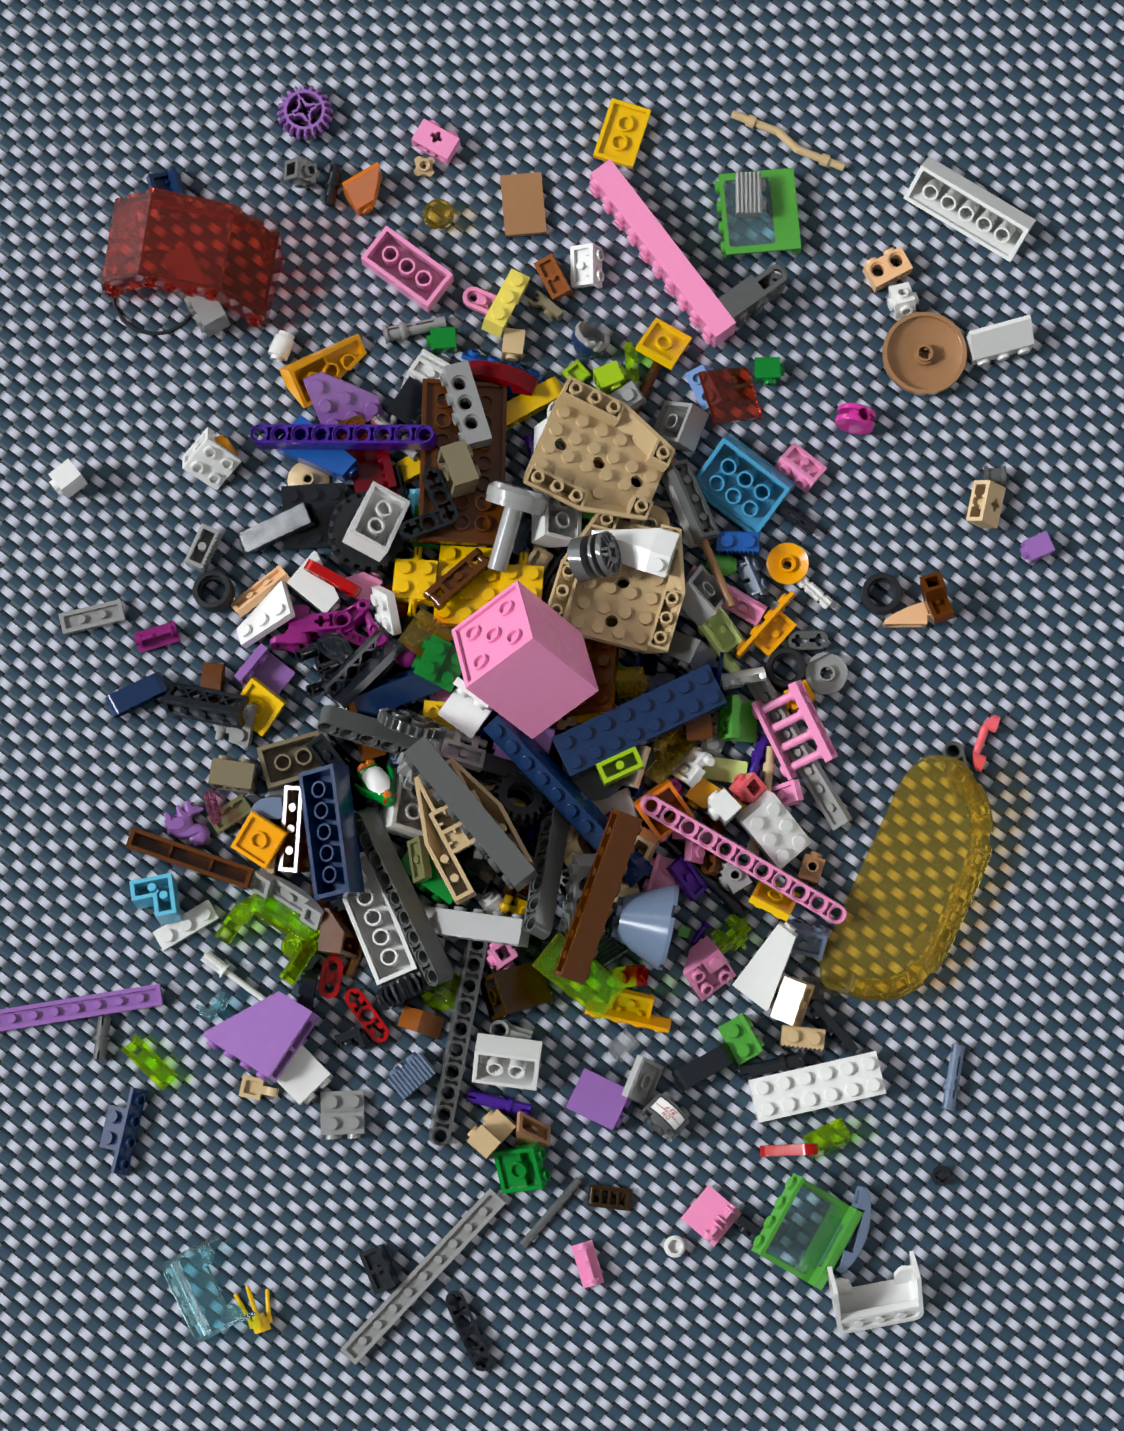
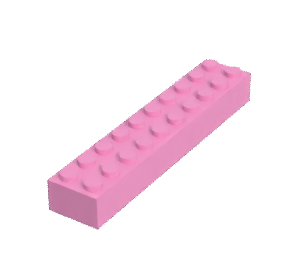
M609 159L591 172L589 190L596 199L600 198L605 212L608 215L612 214L616 219L614 223L618 229L626 232L628 242L633 247L636 246L639 249L641 259L645 263L649 262L654 276L658 280L661 278L665 283L664 288L670 296L674 295L676 297L678 307L682 312L686 311L689 314V320L695 328L699 327L703 333L701 336L708 345L711 343L715 348L735 333L736 321L612 160Z

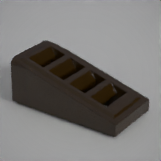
M590 1184L587 1206L630 1211L633 1189ZM596 1189L600 1190L599 1203L594 1202ZM604 1190L609 1191L607 1204L603 1203ZM613 1191L617 1192L616 1205H612ZM622 1193H626L625 1206H620Z

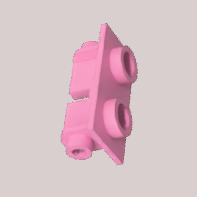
M590 1240L571 1246L583 1288L604 1283L593 1241Z

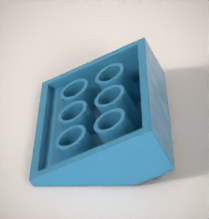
M732 434L723 437L696 475L705 500L746 532H760L796 486L795 482Z

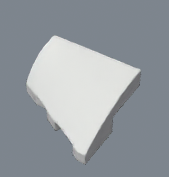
M764 667L739 670L732 674L730 672L720 674L722 690L742 688L747 683L766 681Z

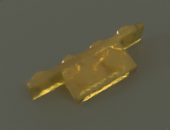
M686 725L656 739L653 745L656 760L644 773L646 778L663 784L696 745L697 742L687 743Z

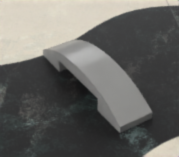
M259 870L253 872L250 890L265 899L272 896L301 915V922L316 931L319 930L324 911L308 893L276 875Z

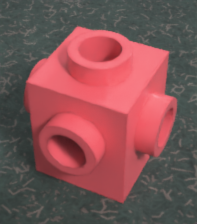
M754 772L738 774L733 779L734 783L728 788L733 793V798L743 804L754 803L767 789L766 785Z

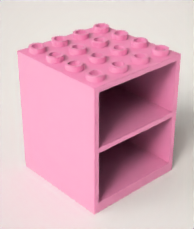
M518 580L451 630L466 689L531 739L599 691L582 632Z

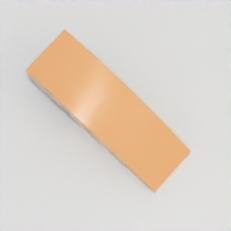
M924 602L908 606L885 619L883 628H925L927 619H932V617L928 614Z

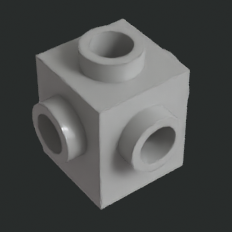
M729 862L722 865L723 870L720 871L721 877H719V880L725 889L729 887L733 895L752 884L748 873ZM737 873L739 878L733 879L731 874Z

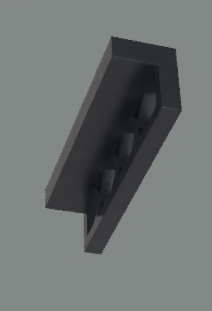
M380 626L321 687L335 703L346 709L405 647L394 639L383 626ZM383 634L388 641L383 646H377V639ZM365 651H371V658L368 661L361 662L362 654ZM350 666H356V673L352 677H346L347 669ZM335 681H341L340 689L334 694L329 687Z
M175 682L172 683L162 699L167 715L242 729L245 725L242 712L250 701L248 696ZM176 690L185 692L179 696L174 695ZM198 694L204 696L199 699H191V697ZM216 698L222 699V701H219L217 703L210 702L211 700ZM240 702L238 707H232L229 704Z
M321 732L306 744L321 766L329 764L348 766L355 811L364 809L374 802V800L362 796L354 787V783L363 787L357 773L358 766L335 736Z

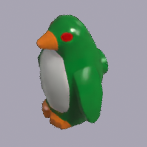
M373 759L366 760L365 763H361L357 767V773L363 787L354 783V787L365 798L374 800L387 808L397 803L395 774L391 766L387 765V773Z

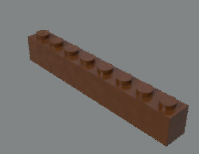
M612 808L553 972L554 974L583 985L585 980L589 978L591 963L597 956L599 941L605 934V924L612 914L614 899L620 892L622 877L627 873V863L629 857L634 853V843L642 831L643 819Z

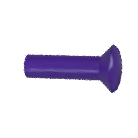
M701 920L702 925L693 937L692 944L696 945L706 929L711 928V925L706 921Z

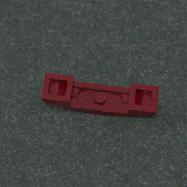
M485 360L468 361L475 380L511 386L512 393L533 396L539 382L535 376L511 365Z

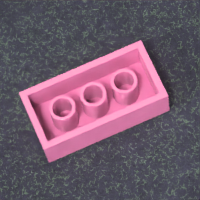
M385 226L361 257L363 266L428 313L454 282L453 274L388 226Z

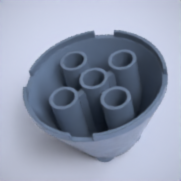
M674 884L623 897L618 896L616 915L612 921L611 937L655 969L661 971L663 969L661 964H665L675 922V918L672 917L678 904L679 885Z

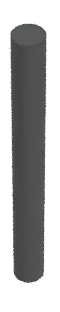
M576 1177L521 1240L520 1244L525 1249L583 1182Z

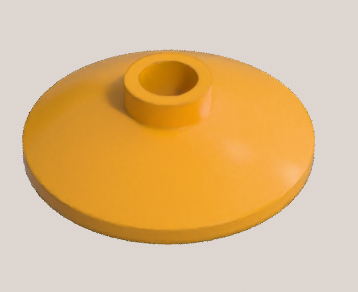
M782 543L770 551L766 566L769 575L776 582L790 585L804 578L808 571L809 560L806 552L800 546L793 543ZM785 562L791 564L789 569L784 568L783 564Z

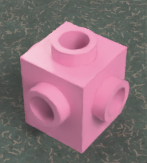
M496 943L488 945L489 950L486 952L485 960L490 968L498 971L501 968L503 970L508 969L515 964L513 960L518 957L515 946ZM496 953H500L502 955V960Z

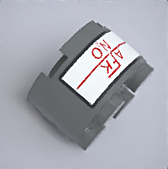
M665 1091L663 1094L657 1093L640 1111V1114L643 1117L646 1115L649 1118L646 1122L661 1137L666 1134L669 1136L667 1140L672 1142L689 1124L688 1117L690 1113L682 1106L679 1108L673 1102L674 1098Z

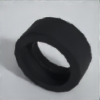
M211 570L204 572L195 580L192 588L195 601L207 612H222L231 605L235 597V587L232 581L221 571ZM219 580L225 585L224 595L220 600L213 603L205 601L202 597L203 589L208 583Z
M876 573L870 576L864 582L861 590V601L864 607L877 615L892 612L898 606L902 597V588L898 580L886 573ZM877 582L888 583L894 591L893 600L885 606L875 605L869 598L870 587Z
M777 649L768 658L765 672L773 686L778 689L787 690L789 689V684L803 680L806 672L805 659L794 649ZM787 656L796 661L798 673L792 680L783 681L775 676L773 666L780 657Z

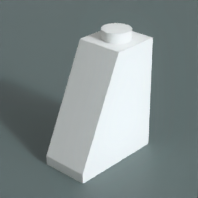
M313 551L288 580L287 584L319 612L338 611L341 607L339 605L341 601L335 588L303 569L309 559L323 565L318 553Z

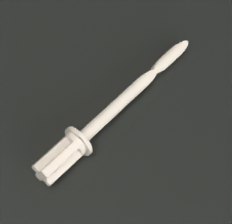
M209 950L201 958V961L217 972L220 978L225 974L258 1000L262 1001L267 998L228 969L231 965L230 963L226 964Z

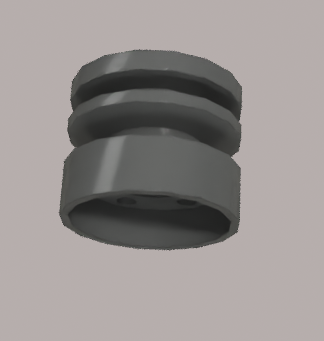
M609 531L574 538L568 544L569 566L578 581L586 582L598 579V577L612 576L620 571L621 554L616 538Z

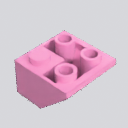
M708 936L690 948L683 974L700 1000L703 1001L734 978L736 974L719 948Z

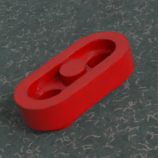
M337 956L327 957L323 961L318 991L321 996L327 999L335 998L340 992L344 963ZM332 963H336L338 966L335 971L330 970ZM328 984L333 985L331 992H327L325 989Z

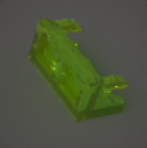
M842 1117L802 1136L805 1144L817 1143L818 1154L810 1155L813 1160L852 1141Z

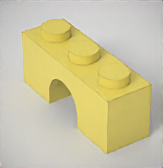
M511 268L484 318L482 330L498 338L501 337L515 306L519 304L528 287L530 277Z

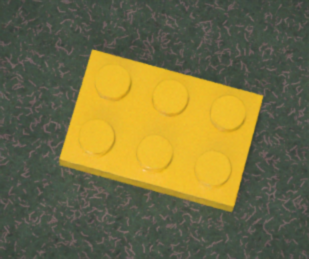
M612 98L593 158L606 162L611 159L614 164L633 170L651 110Z

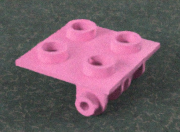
M708 1185L681 1219L712 1246H715L742 1213Z

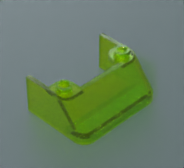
M254 893L231 909L216 932L215 937L229 945L240 927L247 924L253 915L286 934L281 944V950L291 959L279 977L293 986L317 949L316 941L320 935L321 927L317 931L300 921L301 915L272 896L265 899Z

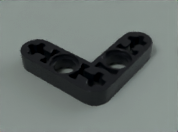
M427 468L422 476V483L434 510L406 520L401 524L399 535L404 541H414L451 527L457 522V508L444 478L437 468ZM429 474H431L432 476H437L435 479V484L437 487L434 489V484L432 480H427ZM435 493H444L446 500L443 502L436 501L434 498ZM446 505L448 513L453 514L451 520H449L448 518H444V506ZM430 518L434 521L435 526L430 529L426 528L423 525V521ZM416 522H419V528L413 530L412 535L404 533L407 526L409 529H413L417 526Z

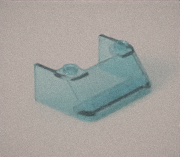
M219 1235L190 1247L164 1262L162 1267L164 1276L192 1336L198 1342H203L256 1315L255 1311H252L243 1316L239 1306L234 1303L226 1304L208 1266L213 1263L215 1256L210 1244L219 1240Z

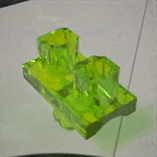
M732 914L726 921L727 925L731 928L726 934L720 928L711 934L715 945L723 955L729 949L733 952L739 947L743 951L747 949L744 942L749 939L746 933L751 930V927L744 918L740 919Z

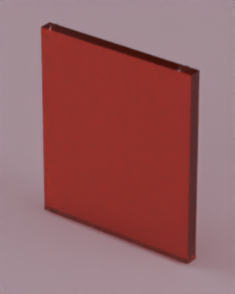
M747 367L698 373L714 424L763 418Z

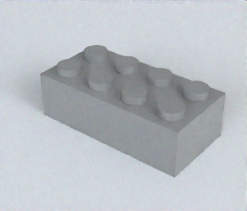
M185 243L165 254L167 262L164 265L171 279L174 280L181 297L186 296L184 301L191 315L196 314L193 317L202 333L206 331L208 337L229 327L228 317L188 245Z

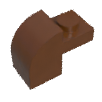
M940 571L919 577L924 604L934 624L955 618L954 610L947 596V587Z

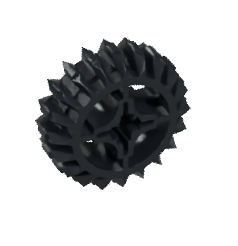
M419 970L384 985L377 990L376 997L382 1010H389L424 995L432 990L433 986L426 982L422 971Z

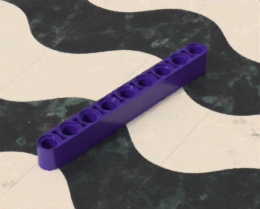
M259 424L250 430L251 440L260 449L429 450L433 449L438 442V437L428 425ZM265 433V437L258 440V437ZM281 434H286L284 439L278 440ZM306 434L303 440H298L300 435ZM322 434H327L325 439L319 440ZM343 434H348L346 439L339 440ZM368 434L365 440H360L362 435ZM384 434H389L386 440H381ZM405 434H410L407 440H401ZM431 434L428 440H422L424 435Z

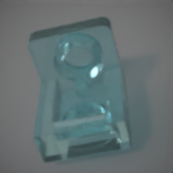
M218 990L209 1009L197 1004L196 1008L200 1010L199 1015L211 1019L212 1016L217 1018L220 1011H224L228 1005V994Z

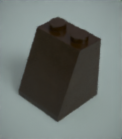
M540 960L497 971L481 979L480 989L491 1022L545 1005L552 1001V991L550 986L547 985L545 969L541 965Z

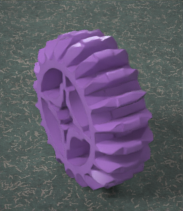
M302 85V90H298L295 86L294 93L288 90V98L282 96L281 101L283 103L278 104L280 111L277 112V116L280 118L279 124L284 125L283 131H289L290 137L296 134L297 140L304 136L305 141L309 140L310 135H312L313 139L317 138L316 133L323 135L322 128L329 129L327 122H332L333 120L330 116L333 114V109L330 108L332 103L327 100V94L321 95V89H317L314 92V86L312 85L309 87V90H306L305 85ZM305 99H308V100H312V101H315V102L309 104V103H306L304 100H305ZM298 102V107L289 114L291 107ZM302 106L304 107V109H305L306 112L308 113L307 115H308V119H309V120H307L306 115H304V113H302V112H303ZM322 111L320 118L313 124L312 119ZM293 122H303L306 126H298Z

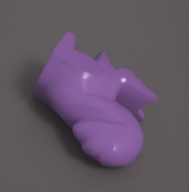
M187 800L183 804V810L179 805L176 806L177 814L170 815L168 812H165L164 820L168 835L178 839H188V843L194 845V847L206 845L210 839L209 828L202 823L194 824L192 816L203 812L204 808L198 807L194 802Z

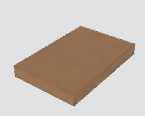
M541 172L500 175L505 238L547 234Z

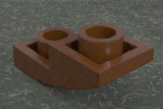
M204 662L200 687L222 691V686L225 684V663ZM216 698L211 700L210 702L217 703L221 701V699Z

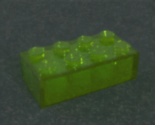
M558 932L532 966L596 1018L601 1020L627 988V985L595 960L591 963L590 976L585 980L584 985L554 974L553 972L566 939L562 933Z

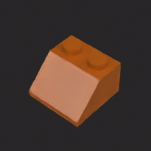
M665 779L643 795H655L689 816L694 817L687 804L668 779ZM641 796L632 804L660 841L674 830L643 812L640 807V801L643 797ZM653 799L648 800L645 804L647 810H653L656 807V801ZM667 811L664 814V820H673L675 816L674 811Z

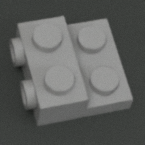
M364 1090L320 1092L321 1136H326V1140L339 1139V1135H347V1139H358L360 1134H365Z

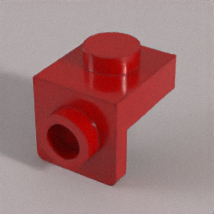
M645 965L612 968L615 987L626 989L648 986V972Z

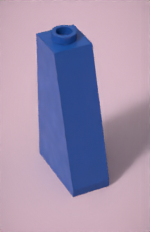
M300 415L293 424L312 423ZM283 434L278 440L284 439L286 434ZM306 434L300 435L298 440H303ZM322 434L319 440L325 439L327 435ZM275 449L277 453L344 482L354 478L360 467L357 460L344 449Z

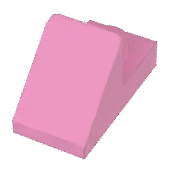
M793 779L772 787L771 792L778 797L785 807L799 804V801L804 800L799 779Z

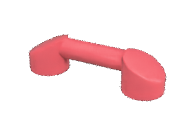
M991 716L981 726L972 751V765L975 771L981 772L987 756L981 755V751L988 732H996L1000 716Z

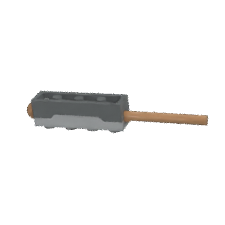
M672 457L669 467L664 471L661 480L690 547H701L727 608L730 609L735 606V602L709 544L720 532L688 459L678 461Z

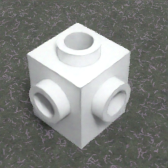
M909 282L888 287L889 299H887L889 311L894 312L895 318L916 313V305L919 304L916 292H912Z

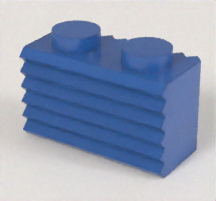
M719 531L720 534L717 536L716 542L717 554L739 555L740 557L742 555L744 557L746 555H752L753 557L760 555V532Z

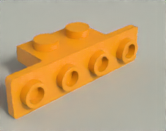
M792 590L788 594L784 593L777 601L779 605L774 610L771 608L763 617L765 621L761 625L757 624L750 631L751 637L747 641L742 640L736 647V657L739 660L752 645L770 657L797 627V624L782 612L795 597V593Z
M615 986L612 988L609 1004L588 1000L585 1014L594 1018L601 1017L615 1023L622 1022L637 1028L653 1029L659 1033H669L672 1021L669 1018L651 1014L654 995Z

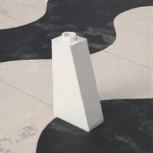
M780 921L732 984L765 1011L772 1005L798 936L795 932L796 928L788 922L783 923Z

